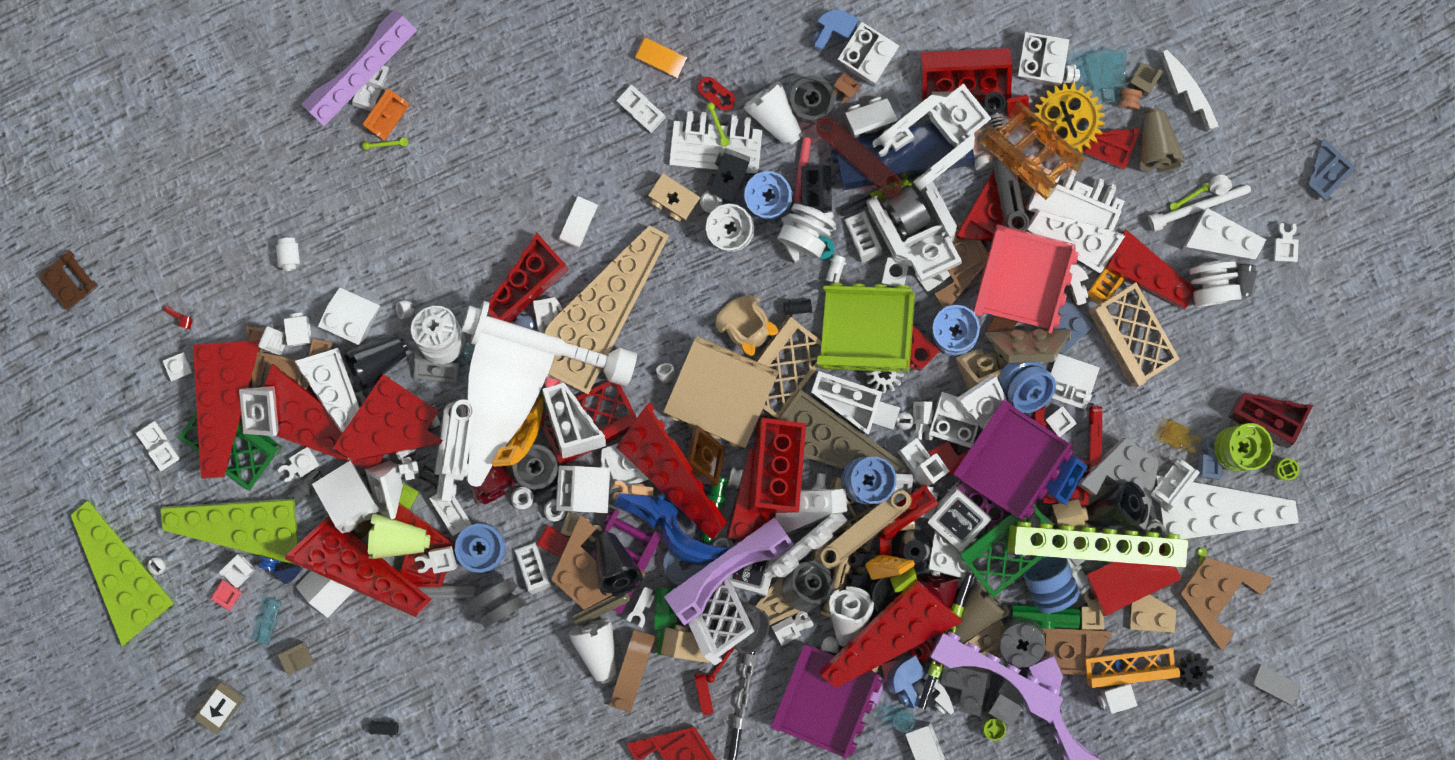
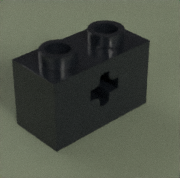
M725 148L723 154L719 152L715 165L718 166L715 174L711 173L707 186H710L709 194L734 203L750 163V157ZM727 170L731 171L728 179L724 177V173Z
M801 166L802 205L819 211H832L831 166Z

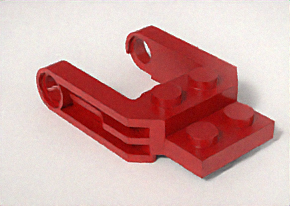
M1090 405L1087 462L1081 460L1087 465V468L1081 478H1085L1090 473L1089 470L1101 462L1102 406ZM1044 406L1033 412V420L1046 428ZM1077 485L1069 501L1079 499L1080 505L1088 506L1089 493ZM1045 496L1043 498V504H1060Z

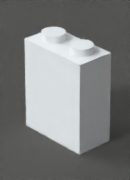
M351 461L312 484L335 527L342 534L354 530L359 523L364 520H370L373 514L380 511L358 469Z

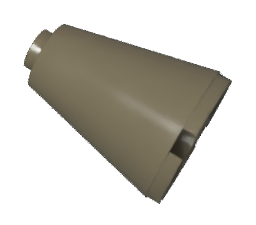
M1159 108L1149 110L1144 116L1140 169L1151 173V169H1158L1159 173L1181 167V162L1185 163L1184 156L1167 113Z
M979 581L974 584L964 602V610L961 616L963 622L956 625L955 635L961 637L959 641L962 643L1009 614L1005 604L999 605L998 600L1000 598L997 595L992 597Z

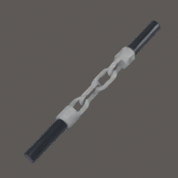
M755 651L744 654L741 689L738 693L736 716L733 717V733L728 760H737L741 733L746 719L744 714L748 703L750 679L756 661ZM746 666H750L749 673L746 672ZM745 679H747L746 688H744ZM742 694H746L744 704L740 703Z

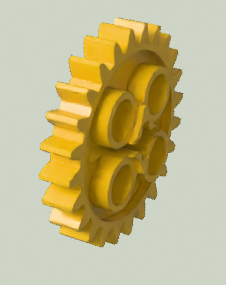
M1066 83L1063 84V90H1059L1055 86V93L1053 94L1047 90L1048 98L1040 97L1043 104L1035 105L1039 113H1033V117L1038 120L1032 122L1035 127H1039L1034 132L1036 135L1042 134L1039 138L1040 143L1047 141L1045 144L1046 149L1053 146V153L1055 154L1061 149L1063 156H1065L1067 150L1074 156L1076 149L1081 154L1083 153L1082 147L1086 146L1088 149H1091L1089 142L1097 143L1095 135L1103 134L1098 127L1105 126L1104 122L1099 121V119L1105 117V114L1098 112L1103 109L1102 104L1095 105L1099 98L1096 96L1091 99L1093 92L1089 90L1085 94V87L1081 86L1077 90L1075 83L1072 84L1071 89H1068ZM1075 100L1081 102L1079 109H1070L1071 102ZM1061 102L1065 103L1067 111L1072 118L1071 121L1077 133L1076 138L1073 137L1068 123L1064 122L1066 121V116L1062 110ZM1052 109H1059L1060 115L1057 118H1049V112ZM1081 121L1089 122V127L1084 131H1080L1077 128ZM1061 129L1068 130V135L1064 139L1057 138V133Z

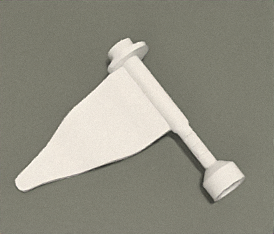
M483 301L480 309L469 306L461 329L462 332L472 335L470 344L475 345L469 368L467 400L473 404L475 410L469 446L467 482L475 487L481 486L492 467V462L499 447L506 446L529 414L545 382L554 356L562 355L601 367L609 382L627 387L634 371L637 353L618 348L608 353V355H604L566 343L563 339L489 317L487 316L489 302Z

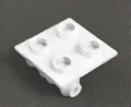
M1058 353L1051 371V375L1055 378L1056 389L1052 399L1086 410L1087 404L1092 397L1091 392L1100 367Z
M937 530L934 531L928 567L932 571L931 574L940 576V573L962 579H964L966 572L972 574L969 567L958 556L960 551ZM974 538L965 548H967L978 538Z

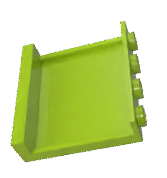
M830 283V286H823L826 295L821 356L817 357V365L821 369L909 373L915 304L914 291L906 285L887 288V285L883 284L865 287L864 284L855 283L852 284V287L843 286L841 283Z

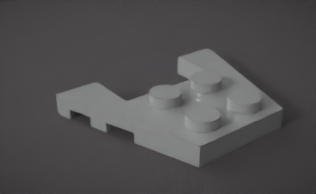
M1121 438L1103 456L1104 459L1098 465H1094L1085 478L1080 479L1078 486L1091 495H1097L1105 477L1117 486L1123 482L1132 481L1136 483L1145 494V497H1142L1144 504H1148V516L1144 523L1135 527L1140 530H1146L1152 502L1150 495L1154 491L1159 461L1129 439Z

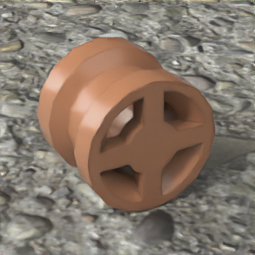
M1121 88L1120 94L1122 97L1117 106L1127 110L1138 111L1140 109L1139 99L1142 97L1143 92L1130 88Z

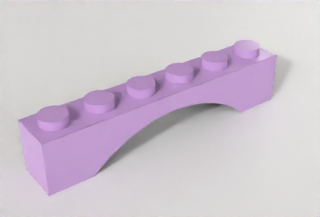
M394 9L378 25L373 37L358 57L339 75L317 88L301 105L325 126L405 44L417 29Z
M774 517L751 535L745 537L744 540L733 548L727 550L719 558L710 562L698 573L692 575L680 586L674 588L664 598L685 626L703 613L713 592L731 574L756 562L778 559L791 549L794 544Z
M948 631L947 635L941 633L929 657L949 668L976 666L998 673L1017 689L1028 711L1051 723L1063 701V698L1059 696L1060 691L1049 685L1047 689L1039 685L1040 680L1029 674L1027 678L1019 675L1020 669L1010 664L1007 667L999 664L1000 659L988 653L987 657L979 653L981 648L968 642L967 646L959 642L961 637Z
M1053 652L1043 656L1036 664L1029 666L1030 669L1026 671L1027 675L1029 674L1040 680L1039 685L1047 689L1049 685L1060 691L1063 676ZM1059 707L1051 723H1054L1056 728L1053 734L1057 743H1063L1066 750L1062 752L1064 759L1100 760L1098 754L1084 747L1069 732L1062 719Z

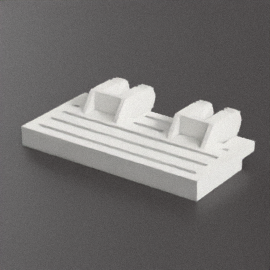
M688 111L685 132H682L683 122L674 121L670 166L717 171L718 166L715 165L719 152L723 154L725 148L750 157V163L745 174H758L762 130L753 129L752 139L749 138L751 117H746L744 120V137L735 136L738 123L737 116L732 115L730 136H727L728 126H721L725 137L729 139V145L726 147L720 143L721 137L716 125L709 124L708 134H705L706 112H702L700 115L699 132L691 131L693 111Z
M1058 162L1054 171L1044 167L1026 209L1035 213L1038 209L1111 231L1114 230L1122 212L1121 208L1125 202L1115 197L1112 205L1109 206L1116 191L1115 184L1108 186L1101 202L1097 199L1104 186L1103 179H1097L1093 188L1075 181L1071 190L1070 187L1077 172L1076 168L1071 167L1068 170L1063 184L1060 185L1058 181L1064 170V163Z
M831 514L764 570L766 572L764 576L766 578L786 577L799 566V561L813 549H819L833 537L832 533L841 527L847 519L843 514Z

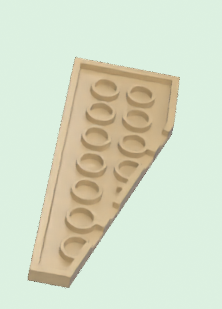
M650 225L645 228L547 325L544 334L563 339L564 342L608 355L669 235ZM560 355L554 356L548 375L585 394H589L601 367Z

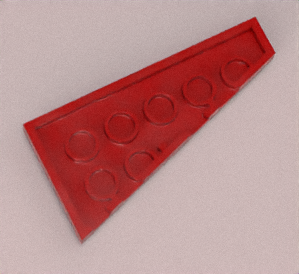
M260 340L193 345L201 479L225 478L232 446L242 415L239 389H246L250 386L251 376L260 349L258 346Z
M272 364L264 387L275 386L279 427L276 436L349 462L350 460L332 449L342 433L318 397L310 391H306L292 377H288L279 370V367ZM384 455L351 462L367 469L381 464Z
M650 402L641 411L616 448L713 540L727 522L714 501L707 498L702 490L704 488L700 480L697 481L691 472L693 468L676 441L670 439L664 430L665 424L662 419L660 421L657 419L653 412L655 408Z
M330 516L325 518L285 557L286 560L414 617H417L432 600L384 559H369L368 546L351 532L342 534L335 527Z
M916 579L819 671L820 675L835 688H838L963 621L960 616Z

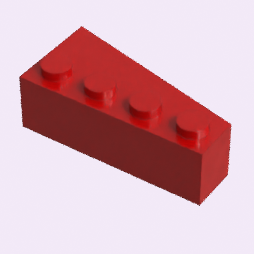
M538 233L534 235L533 240L525 248L518 262L511 268L504 282L500 284L489 300L488 313L493 318L510 323L532 301H535L569 271L567 265Z

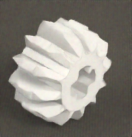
M880 371L865 372V375L873 376L867 383L871 384L875 381L876 385L873 387L875 390L879 388V385H882L881 392L886 393V385H888L891 392L894 391L892 382L899 386L901 382L895 378L904 376L901 372H890L888 375L890 378L886 380L884 377L880 379L878 375L881 373Z

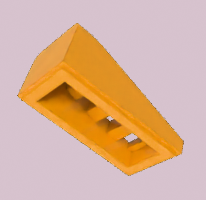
M1107 265L1087 291L1088 298L1098 305L1112 297L1124 280V278L1106 269ZM1107 274L1108 276L1113 278L1116 281V283L1108 279L1105 275ZM1100 282L1107 285L1109 288H1111V290L1109 291L1107 288L1102 286Z
M878 555L866 563V568L871 579L875 580L901 575L914 567L915 563L909 559Z

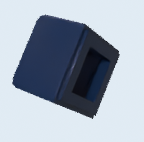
M296 566L273 573L284 584H289L303 570V567Z

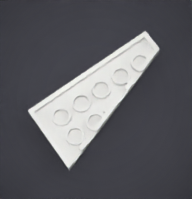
M1156 475V486L1164 478L1163 476ZM1196 482L1191 483L1170 511L1159 503L1162 524L1166 529L1164 538L1167 537V534H1179L1180 539H1188L1299 523L1296 501Z

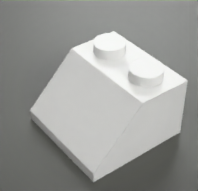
M881 97L870 100V105L861 107L858 104L848 108V112L844 116L852 139L886 130L898 121L888 98L882 100Z
M339 288L328 304L318 327L355 344L363 345L380 305Z

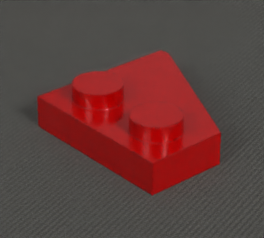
M1141 129L1102 131V135H1095L1098 142L1090 141L1091 149L1085 147L1083 154L1125 170Z

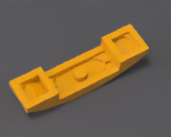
M542 396L537 397L526 419L510 439L508 446L499 447L492 462L494 467L514 465L528 453L541 424L544 405Z

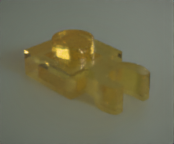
M1171 419L1167 422L1159 438L1177 449H1181L1182 445H1185L1186 449L1191 453L1197 452L1196 449L1191 447V442L1193 440L1199 443L1202 442V439L1198 436H1188L1190 429Z

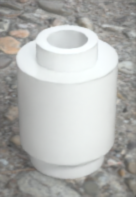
M295 238L278 239V245H276L278 267L283 268V271L296 270V266L300 265L298 243L295 242Z

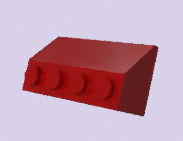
M1010 48L921 52L922 102L932 95V92L955 91L958 88L955 85L956 80H958V86L960 87L964 84L977 101H980L993 91L1001 93L1005 100L1011 98L1012 59Z
M762 418L757 422L749 511L763 513L799 512L806 423Z

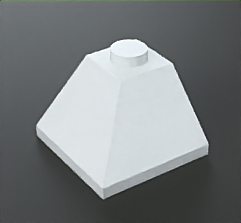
M387 461L367 468L365 471L372 496L380 508L379 513L392 520L396 517L403 487L401 481L403 474H400L399 465L392 461Z

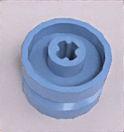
M1041 362L1008 363L1002 369L998 378L1006 398L1022 413L1035 412L1044 407L1051 400L1056 389L1055 378L1045 369Z
M477 523L467 526L460 532L455 543V553L457 560L464 568L471 572L482 573L493 570L502 562L506 553V543L504 536L497 528L490 524ZM480 543L483 546L485 545V550L482 552L477 550V546Z

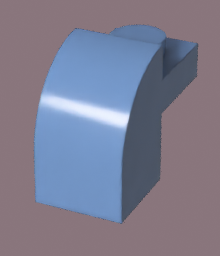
M842 10L826 12L817 21V25L823 28V30L818 29L812 40L815 42L814 49L822 53L832 34L848 42L859 19Z
M908 655L893 665L887 677L889 692H900L899 699L908 708H916L920 700L912 684L926 676L916 655Z

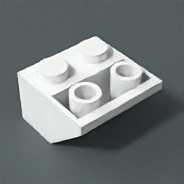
M861 22L839 56L838 61L856 76L874 87L896 54L899 45Z
M1025 32L1018 77L1038 84L1060 87L1063 81L1069 39Z
M941 392L932 418L929 435L971 448L979 426L978 423L958 402L957 396Z
M559 466L556 511L608 513L610 468Z

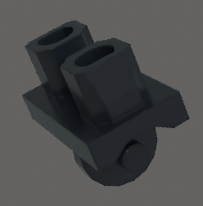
M859 548L856 552L852 553L849 556L848 562L849 565L853 566L852 574L845 575L844 584L849 587L860 588L869 593L872 579L866 568V563L875 558L876 554L866 551L864 548Z

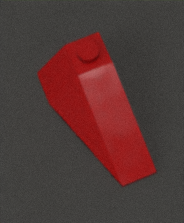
M753 448L748 450L726 532L728 538L740 541L775 517V513L749 511L754 461Z

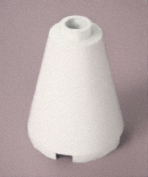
M780 81L770 85L769 89L764 92L758 93L743 107L748 114L782 144L788 143L792 145L800 139L801 129Z
M846 587V590L842 591L838 589L830 596L828 606L838 644L845 647L866 627L873 613L874 603L870 599V595L860 588Z
M608 618L589 621L590 625L585 627L583 625L577 626L568 632L569 639L595 681H600L601 684L612 681L613 677L617 674L612 623Z

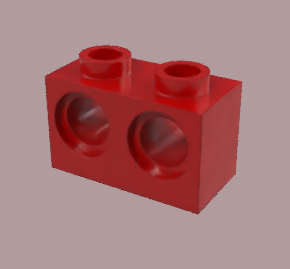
M913 325L910 368L914 371L916 369L921 371L940 350ZM916 349H923L926 352V359L924 361H918L915 358L914 353Z

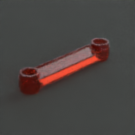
M825 116L818 120L816 131L819 137L887 196L893 197L900 193L902 181L892 170L832 118ZM823 125H829L832 127L829 131H823L821 129ZM889 182H894L898 186L896 188L891 189L888 188L886 185Z

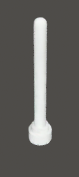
M1244 185L1228 191L1226 194L1208 198L1164 215L1162 213L1148 215L1150 227L1153 232L1162 230L1168 222L1246 195L1251 192V187Z

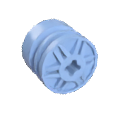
M763 171L755 174L748 181L744 199L747 207L755 215L763 219H775L781 217L789 210L793 192L790 184L782 175L773 171ZM772 190L775 198L770 199V202H766L763 194Z
M951 305L939 311L934 319L932 337L935 345L947 355L958 356L966 354L974 347L978 340L980 330L978 318L972 310L965 306ZM955 327H958L959 332L962 334H957L956 337H953L950 329L954 330Z

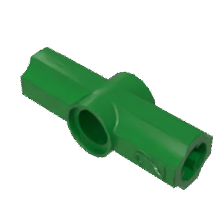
M675 587L655 588L656 611L654 612L655 632L657 631V655H662L661 650L665 629H675V625H678L677 615L664 598Z
M1012 605L1011 619L1025 617L1038 622L1045 629H1055V627L1079 629L1080 609L1065 608L1054 613H1044L1038 611L1033 606Z

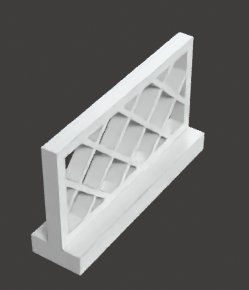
M729 577L717 587L714 598L708 600L707 603H711L708 614L701 613L688 623L703 657L714 665L722 661L720 657L722 654L754 632ZM723 590L729 591L726 601L719 600ZM717 605H724L721 616L714 615ZM730 606L737 608L734 617H727ZM712 619L719 620L716 630H710ZM725 621L732 622L729 632L722 631ZM738 623H744L746 628L740 633H735ZM727 636L725 643L718 648L719 637Z

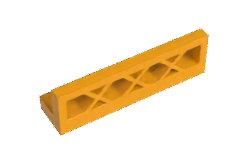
M1173 648L1084 658L1087 685L1092 688L1180 677L1179 668L1175 666ZM1160 654H1168L1169 666L1160 667L1154 661ZM1138 657H1144L1149 661L1144 669L1138 670L1132 665ZM1122 659L1127 663L1122 672H1116L1111 668L1116 660ZM1100 662L1105 668L1100 674L1092 675L1091 663ZM1130 667L1134 669L1133 671H1128Z

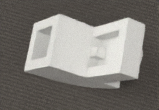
M1071 265L1070 273H1073L1069 288L1074 304L1080 306L1085 304L1086 298H1088L1085 285L1081 286L1080 282L1087 280L1088 276L1078 265Z
M918 438L898 451L910 469L908 473L912 474L913 479L922 486L934 484L949 472L938 454L935 453L930 456Z

